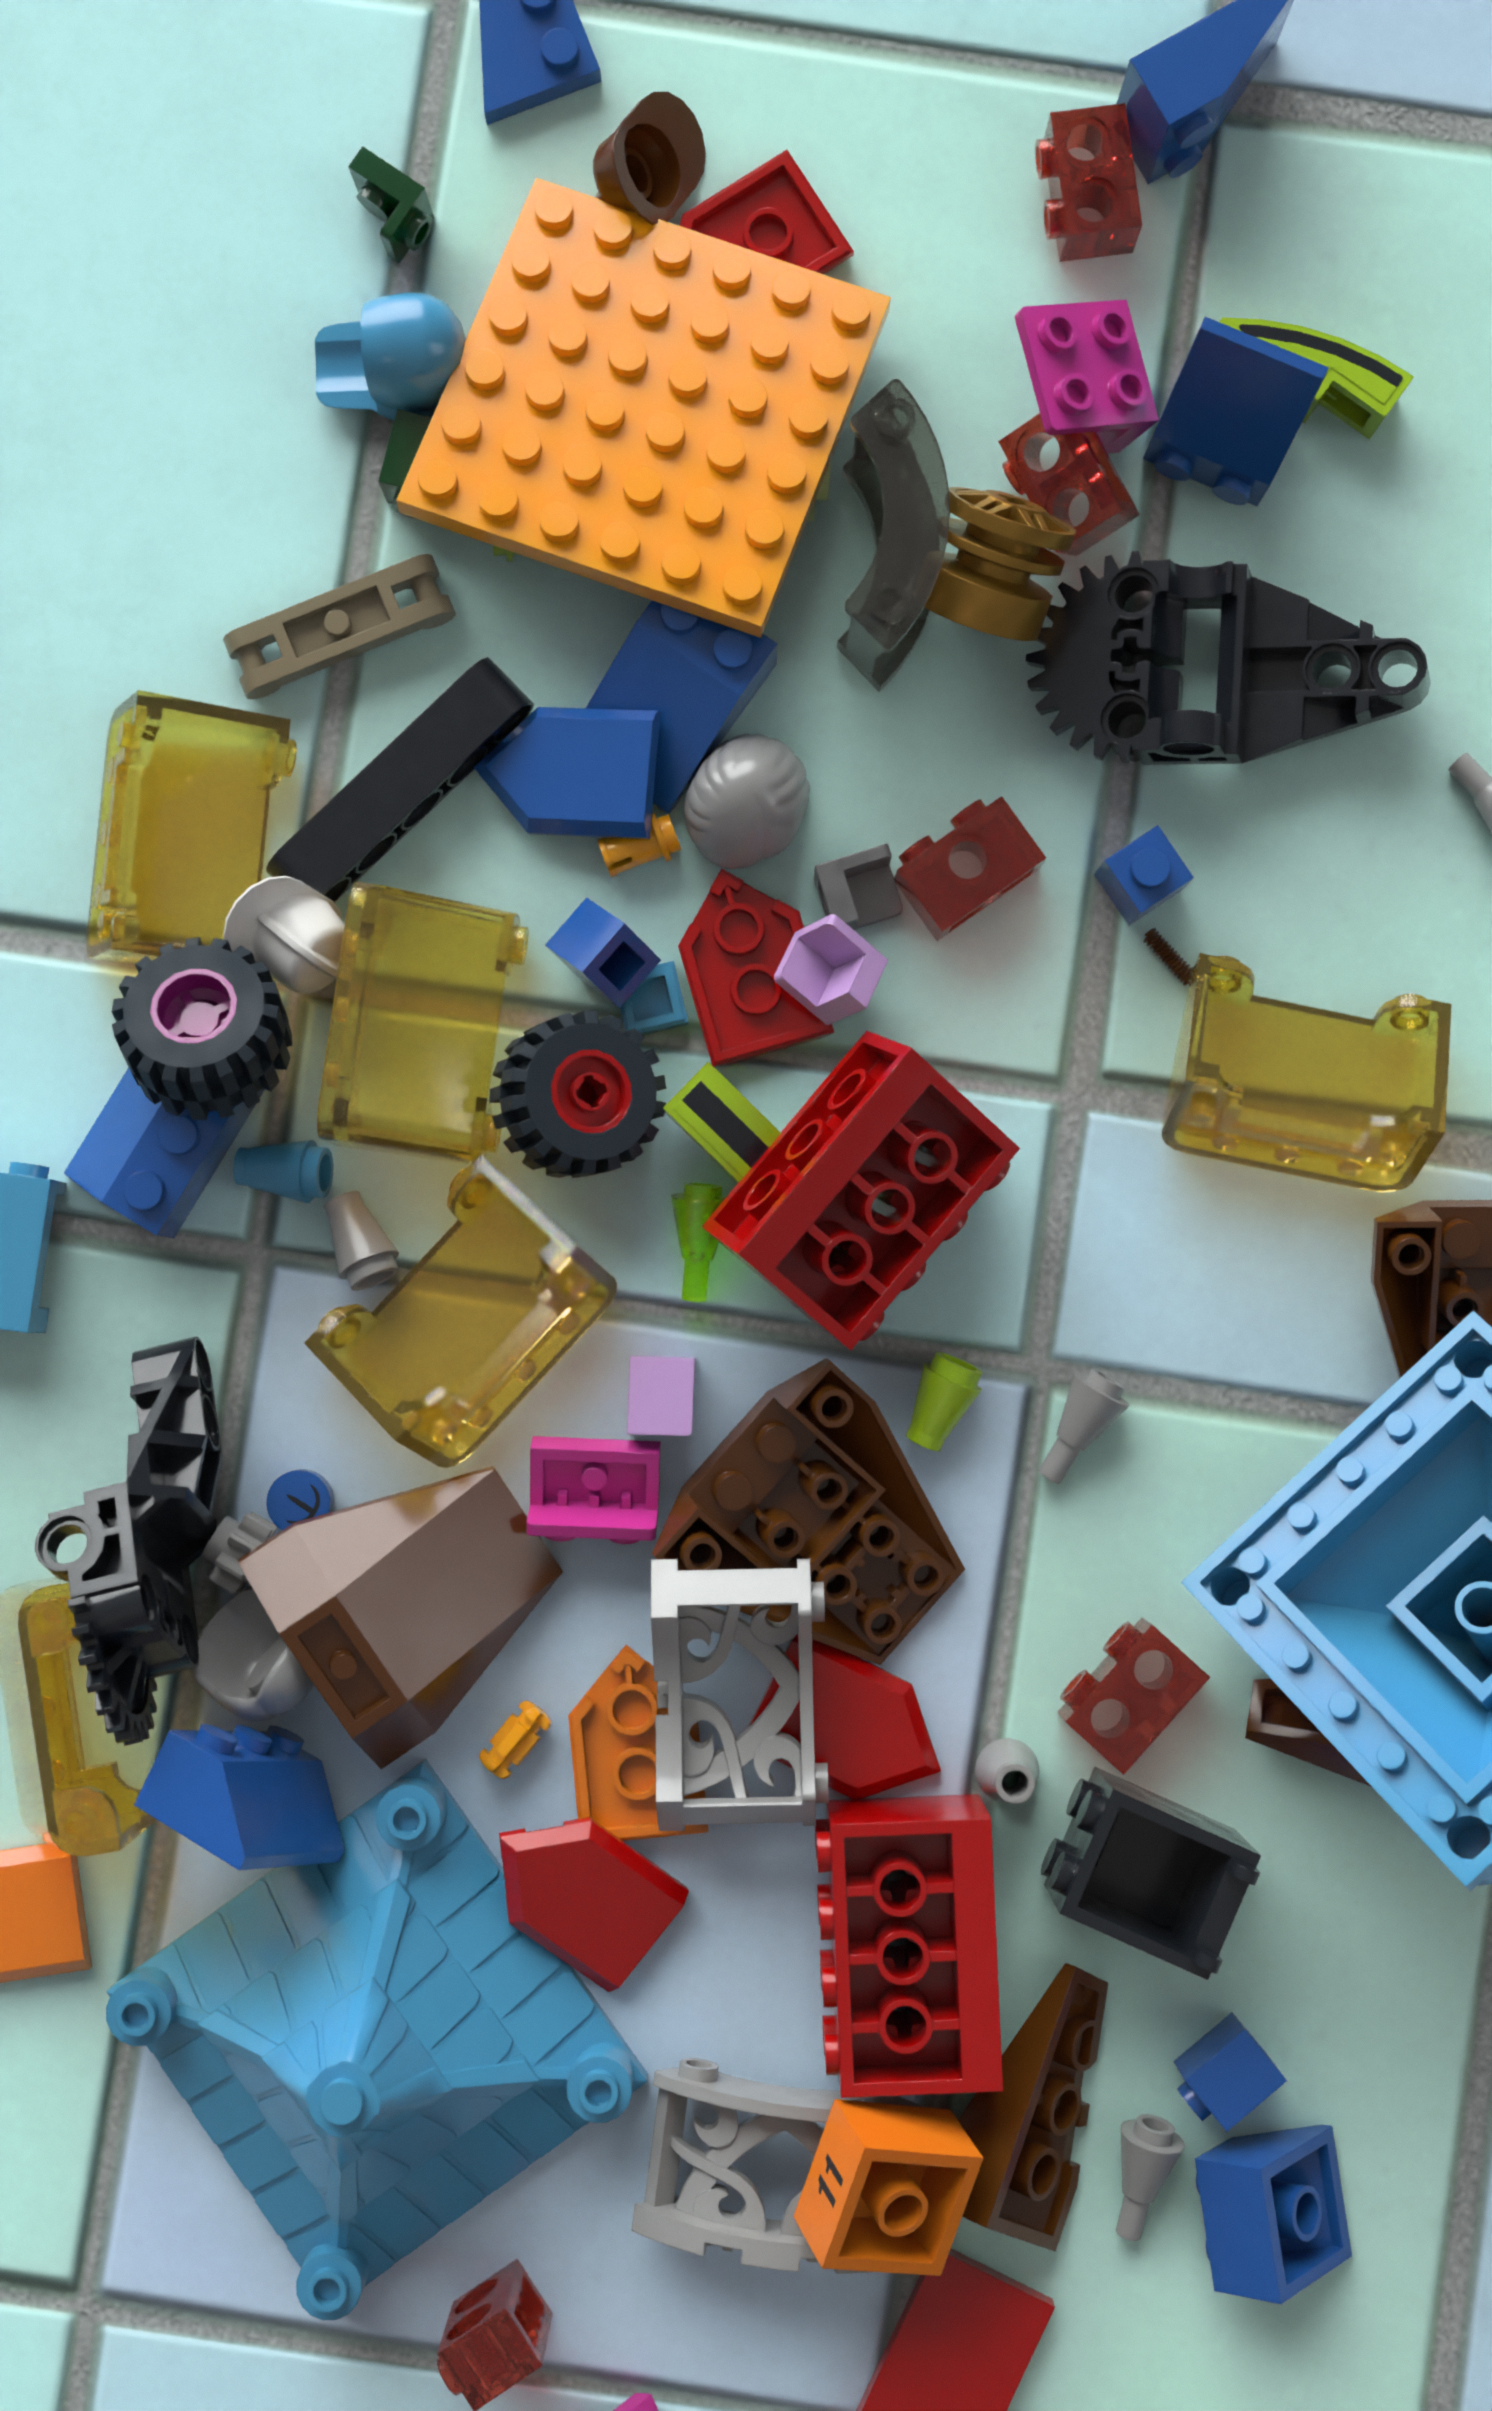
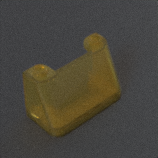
M137 690L115 709L109 725L105 751L87 925L86 949L88 958L136 964L145 956L151 960L161 956L158 948L172 943L174 949L186 947V939L200 937L205 946H210L214 938L224 940L225 919L234 902L250 886L262 880L270 790L279 784L282 776H291L296 761V741L289 739L291 719Z
M354 882L346 913L318 1104L317 1133L320 1139L340 1147L485 1166L487 1152L497 1153L501 1129L496 1130L492 1119V1116L495 1115L492 1114L489 1094L506 976L511 974L513 964L524 965L529 938V928L519 926L520 917L518 913L386 885Z
M1199 953L1191 972L1164 1110L1162 1139L1174 1150L1187 1154L1369 1191L1393 1192L1407 1188L1413 1183L1445 1134L1452 1004L1429 1000L1417 994H1403L1385 1002L1378 1009L1373 1019L1255 996L1253 995L1255 976L1249 967L1230 956H1213Z
M482 1155L469 1167L460 1171L450 1184L447 1207L458 1221L372 1312L358 1304L334 1308L322 1318L318 1329L304 1343L396 1442L438 1467L443 1468L452 1467L464 1461L486 1440L605 1312L617 1291L615 1278Z
M57 1577L26 1581L9 1587L0 1594V1681L19 1811L23 1824L34 1836L72 1856H91L120 1851L156 1822L157 1819L134 1806L141 1790L127 1785L119 1777L117 1761L85 1766L68 1651L69 1648H72L79 1642L72 1636L71 1629L76 1623L74 1615L68 1607L67 1600L71 1599L69 1582Z

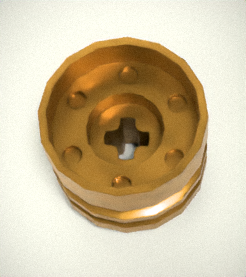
M950 487L943 507L962 520L940 518L935 532L943 540L958 548V553L929 552L925 558L912 597L920 605L935 614L963 626L1006 639L1036 641L1053 596L1041 585L1030 580V575H1061L1065 561L1047 549L1058 551L1070 550L1076 530L1064 521L1050 515L1043 507L1026 499L996 490Z

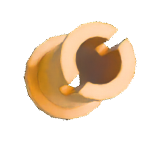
M655 813L652 814L650 839L603 837L597 839L611 877L663 856L665 861L668 862L672 860L670 854L682 850L669 814L656 818Z

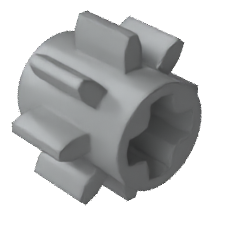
M254 1512L246 1513L241 1523L230 1516L225 1517L215 1530L203 1552L202 1558L216 1565L208 1580L234 1595L237 1591H242L246 1583L250 1585L238 1564V1559L273 1537L278 1527Z

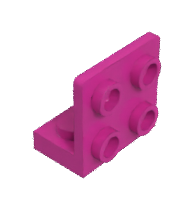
M1127 300L1025 306L1015 314V321L1044 430L1048 435L1093 432L1098 455L1119 453L1159 421Z

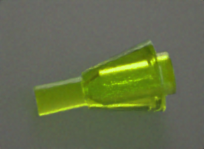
M689 1182L684 1183L683 1193L671 1194L681 1258L684 1259L681 1299L685 1301H707L710 1261L714 1259L719 1242L706 1232L702 1225L726 1198L722 1196V1186Z

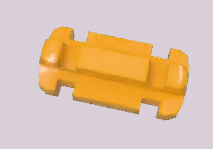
M528 1700L521 1702L518 1706L522 1710L519 1716L512 1713L489 1741L494 1745L491 1750L488 1751L486 1748H483L480 1752L479 1759L484 1767L501 1779L510 1777L513 1773L508 1769L513 1763L519 1766L541 1739L537 1734L541 1728L547 1731L551 1726L552 1721L546 1712Z

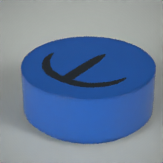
M298 1469L281 1475L273 1482L267 1494L266 1506L272 1522L279 1529L284 1530L295 1522L332 1512L334 1496L331 1486L323 1476L312 1470Z

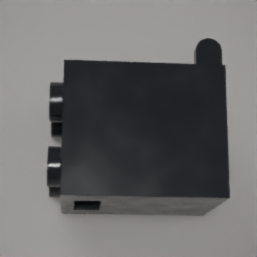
M1094 1767L1089 1781L1081 1778L1070 1796L1066 1814L1073 1818L1063 1841L1054 1838L1045 1854L1041 1866V1875L1047 1877L1044 1883L1045 1888L1060 1914L1208 1980L1211 1972L1217 1974L1223 1960L1220 1958L1219 1953L1249 1884L1255 1885L1260 1872L1256 1867L1261 1855L1234 1828Z

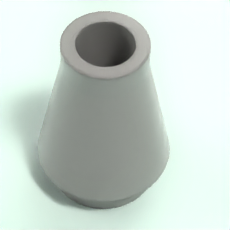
M351 1191L336 1196L324 1205L329 1218L339 1278L347 1279L352 1290L359 1291L374 1287L389 1280L399 1272L395 1261L399 1255L398 1250L370 1213L358 1191Z
M1004 1738L991 1742L981 1751L976 1762L975 1774L979 1787L988 1797L1002 1803L1018 1804L1028 1800L1033 1794L1039 1778V1764L1036 1755L1025 1743L1016 1739ZM1013 1770L1020 1771L1021 1773L1018 1775L1019 1782L1016 1785L1007 1787L1002 1782L1003 1777L1008 1772Z

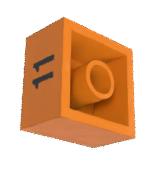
M834 2099L793 2217L822 2269L941 2276L981 2167L983 2156L951 2110Z

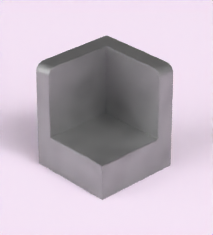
M888 844L815 866L813 878L826 916L830 914L837 915L855 930L901 915L903 905L889 865L892 855Z

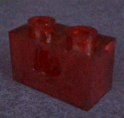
M1002 796L987 807L981 799L973 802L951 819L950 823L955 829L935 843L928 835L910 846L899 856L903 866L897 869L894 878L895 883L937 942L1036 873L1046 860L1043 852ZM969 851L979 858L982 865V873L971 879L961 878L951 870L948 859L955 852Z

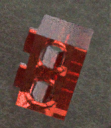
M1126 104L1050 112L1045 136L1043 139H1037L1035 143V163L1039 180L1048 179L1051 199L1044 201V229L1047 240L1056 239L1059 262L1133 253L1142 228V219ZM1084 148L1090 151L1095 158L1087 161L1079 160L1073 157L1068 150ZM1086 207L1097 210L1104 219L1090 222L1081 218L1076 210Z
M1039 413L998 441L1007 457L1002 466L1012 487L1020 495L1026 493L1030 502L1043 507L1050 515L1064 521L1076 530L1070 550H1056L1057 553L1078 556L1140 515L1096 431L1048 435L1044 430ZM1056 438L1060 448L1058 460L1052 468L1044 471L1040 463L1041 449L1047 441ZM1084 493L1089 501L1088 515L1081 524L1074 526L1069 518V506L1078 494Z
M1142 1617L1134 1626L1129 1621L1125 1622L1111 1635L1103 1647V1651L1108 1656L1092 1674L1085 1669L1070 1681L1060 1695V1699L1065 1704L1057 1712L1071 1728L1123 1775L1210 1678L1208 1674L1155 1626ZM1150 1650L1160 1651L1165 1662L1162 1674L1151 1682L1137 1681L1134 1666L1138 1657ZM1105 1699L1120 1701L1122 1716L1117 1725L1108 1730L1093 1728L1091 1713L1094 1707Z
M518 2258L453 2301L437 2352L439 2356L437 2366L445 2385L456 2396L462 2393L473 2411L478 2410L543 2365L553 2313Z

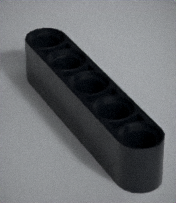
M490 658L481 659L459 677L273 855L268 862L266 872L271 877L288 876L300 880L335 903L457 787L489 752L529 716L534 703Z

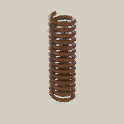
M1156 928L1151 929L1145 934L1147 937L1143 940V943L1147 942L1146 946H1150V949H1153V953L1156 952V956H1159V959H1162L1163 963L1165 962V966H1168V969L1174 972V976H1177L1180 982H1184L1183 986H1186L1190 983L1189 980L1196 974V971H1192L1193 968H1189L1190 964L1186 965L1187 961H1183V958H1180V954L1177 955V951H1174L1170 944L1168 945V941H1165L1162 935H1158L1159 931H1156Z

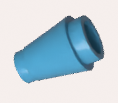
M314 1140L252 1148L241 1147L237 1150L234 1158L233 1176L237 1185L248 1186L249 1188L303 1203H310L314 1198L327 1197L333 1180L334 1164L332 1153L329 1148L318 1147Z

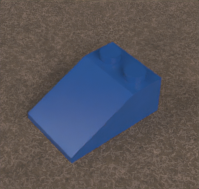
M1235 0L1129 60L1111 123L1147 184L1166 174L1170 178L1179 177L1191 170L1202 159V153L1276 45L1294 0Z
M1205 316L1172 388L1143 459L1153 463L1155 469L1165 477L1177 481L1192 479L1211 487L1212 492L1225 502L1235 505L1250 503L1258 506L1270 487L1329 367Z
M651 601L636 621L586 708L657 710L661 713L653 805L670 815L689 788L703 761L719 746L777 665L778 644L764 634L759 638Z

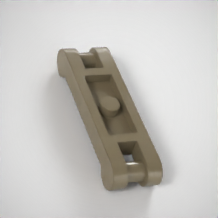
M423 554L412 557L241 626L226 634L223 642L229 657L237 659L243 675L239 678L246 698L259 699L279 690L281 686L421 629L435 628L452 620L456 616V612L449 596L441 594L436 582V579L439 577V571L433 556ZM405 589H412L417 603L400 609L394 594ZM277 642L282 657L266 663L261 650L266 645Z

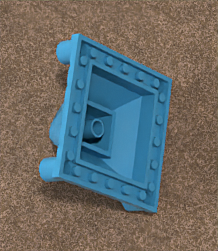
M1472 1311L1181 1582L1469 1891L1473 1890L1477 1885L1492 1884V1327Z
M424 1759L338 1822L345 1849L339 1862L275 1867L121 1978L106 1991L110 1997L106 2006V2022L111 2033L119 2041L128 2045L147 2046L150 2052L157 2058L163 2071L182 2098L191 2107L195 2117L214 2144L223 2153V2157L245 2189L255 2199V2203L277 2235H280L287 2249L300 2266L301 2270L296 2281V2295L302 2308L311 2316L323 2321L337 2320L348 2315L358 2304L362 2291L367 2284L435 2236L448 2224L472 2209L485 2197L524 2171L537 2159L543 2157L572 2136L581 2127L589 2122L607 2123L618 2118L628 2107L632 2093L648 2081L647 2071L575 1969L509 1924L503 1867L427 1759Z

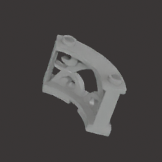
M678 1559L651 1560L650 1619L654 1681H657L658 1708H668V1715L655 1716L656 1809L659 1831H685V1825L803 1822V1826H816V1803H829L828 1763H815L812 1622H825L824 1582H811L810 1559H797V1568L678 1570ZM760 1605L752 1613L750 1623L739 1618L741 1606ZM770 1605H791L790 1615L785 1621L779 1623L772 1622L766 1617ZM712 1606H727V1610L723 1611ZM712 1631L721 1634L716 1648L706 1657L695 1656L688 1649L687 1645L693 1639H702L709 1646ZM797 1634L799 1671L785 1652L778 1646L790 1641ZM733 1641L743 1646L761 1661L779 1684L777 1692L765 1710L737 1738L729 1718L716 1703L700 1695L684 1693L683 1683L699 1681L714 1673L728 1657ZM799 1700L801 1744L790 1734L780 1731L791 1716ZM698 1721H709L718 1731L723 1748L714 1752L715 1744L712 1733L705 1742L699 1743L694 1741L689 1732L691 1727ZM754 1758V1767L759 1778L767 1785L774 1786V1779L769 1770L770 1765L775 1760L781 1758L789 1761L795 1773L794 1796L749 1797L742 1767ZM730 1776L735 1798L685 1799V1796L709 1788Z
M698 2058L682 2059L678 2068L656 2070L654 2072L653 2086L658 2087L659 2092L645 2200L634 2206L631 2231L662 2244L701 2256L705 2254L706 2247L710 2245L722 2246V2250L730 2252L733 2249L742 2250V2265L799 2272L800 2258L806 2259L807 2262L817 2263L814 2253L793 2217L802 2190L788 2205L782 2221L766 2219L763 2201L757 2188L746 2175L731 2166V2164L755 2145L783 2131H787L815 2156L824 2130L816 2122H827L834 2099L924 2107L901 2098V2096L841 2098L840 2091L803 2089L756 2082L718 2072V2064ZM688 2098L708 2103L718 2112V2118L712 2124H705L694 2116V2126L698 2136L704 2143L711 2146L706 2152L682 2139ZM736 2110L756 2115L738 2125ZM681 2157L693 2165L694 2168L687 2177L679 2196H675ZM718 2179L737 2190L743 2196L745 2205L742 2210L734 2213L721 2209L719 2202L722 2198L729 2196V2190L722 2185L715 2184ZM834 2269L836 2274L870 2273L867 2271Z

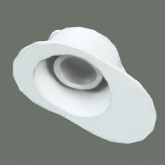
M288 876L266 878L250 886L234 902L225 919L223 939L229 942L232 952L239 946H243L253 953L256 963L263 961L270 970L273 982L293 992L311 994L321 991L335 979L346 983L352 980L353 976L346 966L353 950L352 936L341 921L340 909L331 899L300 880Z

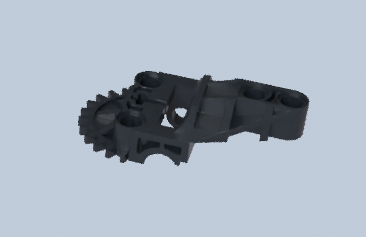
M1132 551L1128 565L1120 569L1112 555L1106 556L1104 560V577L1099 579L1086 565L1080 568L1084 587L1080 591L1062 582L1058 588L1066 604L1063 608L1054 605L1049 606L1046 616L1053 622L1052 627H1042L1036 640L1046 647L1043 650L1026 654L1025 659L1028 665L1045 670L1027 680V684L1031 692L1050 691L1035 707L1041 716L1060 710L1049 727L1056 736L1075 726L1069 743L1074 750L1079 751L1093 737V755L1096 759L1103 761L1110 748H1112L1114 753L1120 757L1122 763L1140 761L1143 765L1243 764L1409 711L1422 703L1428 695L1431 684L1426 655L1418 644L1407 638H1380L1375 635L1372 624L1360 620V627L1310 603L1309 599L1252 577L1248 564H1234L1233 561H1227L1211 567H1189L1176 564L1170 559L1143 560L1142 562L1139 551ZM1139 591L1153 593L1151 602L1143 610L1134 613L1124 611L1125 602L1134 593ZM1221 609L1216 713L1201 710H1182L1183 676L1181 672L1160 667L1184 665L1187 610ZM1142 654L1146 661L1138 662L1135 666V673L1127 674L1124 667L1133 665L1134 656ZM1397 664H1408L1417 670L1416 676L1405 686L1392 687L1382 681L1385 672ZM1341 665L1351 670L1348 680L1337 688H1324L1318 684L1319 676L1330 666ZM1134 714L1146 717L1145 726L1139 734L1127 739L1117 737L1118 726L1124 718Z
M197 1336L132 1353L131 1364L134 1386H130V1397L137 1405L140 1431L139 1433L128 1435L126 1482L83 1492L85 1505L48 1513L49 1520L40 1528L35 1539V1553L38 1561L58 1579L69 1582L71 1599L67 1600L68 1607L73 1613L76 1623L71 1630L72 1636L81 1645V1651L78 1656L79 1666H86L88 1671L87 1691L88 1693L95 1692V1711L98 1716L104 1715L107 1733L114 1732L115 1742H124V1746L141 1743L143 1740L149 1739V1730L154 1729L152 1713L157 1712V1706L152 1692L157 1691V1683L154 1678L194 1669L199 1665L198 1632L189 1565L202 1554L206 1544L216 1530L217 1520L211 1512L218 1476L222 1468L223 1455L211 1368L204 1345ZM85 1534L87 1544L83 1554L71 1563H58L56 1555L60 1543L70 1535Z

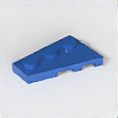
M479 0L484 114L487 125L602 82L600 67L573 0Z

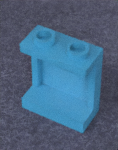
M10 1162L9 1173H0L1 1330L23 1333H46L50 1308L39 1307L55 1198L56 1195H65L67 1184L48 1179L50 1167Z

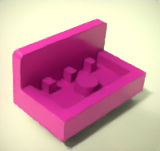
M533 1436L530 1446V1507L527 1517V1534L530 1536H544L549 1540L557 1542L570 1541L575 1538L609 1539L617 1544H634L639 1541L655 1540L659 1514L661 1441Z

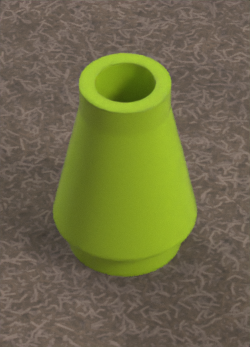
M936 1351L931 1364H923L911 1424L905 1436L922 1447L940 1452L946 1438L981 1393L982 1389L978 1386L983 1372L962 1359Z

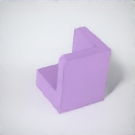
M830 914L794 933L774 975V980L822 1022L830 1025L867 1008L888 959L837 915Z
M630 1356L627 1434L689 1436L692 1433L696 1358Z

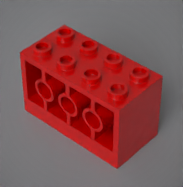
M866 1030L781 1131V1134L702 1225V1228L809 1320L851 1351L859 1341L868 1339L878 1330L884 1320V1311L901 1291L908 1290L919 1281L925 1272L928 1258L943 1241L953 1238L963 1228L968 1219V1210L984 1191L993 1189L1005 1178L1010 1168L1009 1161L1020 1148L913 1048Z
M980 1795L862 1798L856 1801L853 1799L829 1800V1803H826L827 1819H816L815 1826L818 1873L829 1872V1884H817L821 1940H832V1949L820 1950L823 2008L834 2007L835 2014L822 2015L826 2076L838 2075L841 2098L1003 2092L992 1822ZM894 1870H905L907 1874L898 1881H888L887 1877H885ZM898 1938H908V1941L900 1946H890L889 1944ZM910 2006L902 2011H893L898 2007Z

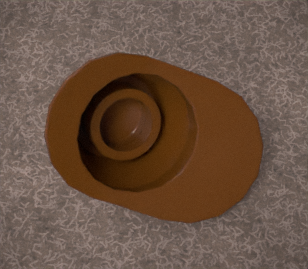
M670 92L650 93L636 104L620 123L616 131L598 146L593 158V175L598 189L596 198L626 211L636 212L639 217L650 224H657L658 219L668 222L674 217L678 209L697 187L704 173L706 157L701 128L694 113L682 99Z

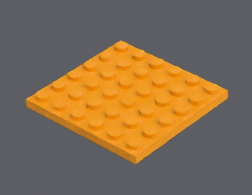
M536 178L464 342L460 364L448 379L396 499L399 513L761 638L888 316L891 297L658 219L657 224H650L639 217L636 212L626 211L596 197Z

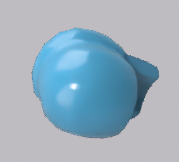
M400 293L365 302L361 311V321L326 326L318 332L315 338L317 398L326 407L372 409L379 416L393 421L395 420L397 409L432 417L450 375L460 364L466 340L460 320L448 304L429 294Z

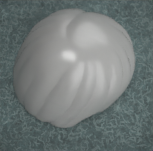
M742 734L721 743L703 761L688 788L685 798L684 811L687 830L699 852L707 860L719 867L743 869L754 865L761 859L774 857L784 851L797 834L809 802L810 785L806 778V769L803 763L786 744L761 734Z
M252 1587L245 1588L234 1598L227 1601L202 1629L201 1637L198 1640L199 1665L197 1668L190 1669L193 1679L218 1704L237 1717L246 1721L260 1722L272 1719L277 1715H283L296 1708L314 1687L311 1679L277 1632Z

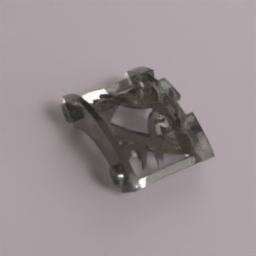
M899 379L891 380L852 416L850 427L855 433L853 455L843 466L842 475L853 487L867 512L873 531L876 554L864 579L845 602V612L851 617L850 626L837 641V649L878 692L898 673L922 634L930 612L929 609L925 608V605L932 594L941 570L948 540L950 519L949 487L945 464L937 439L925 414Z

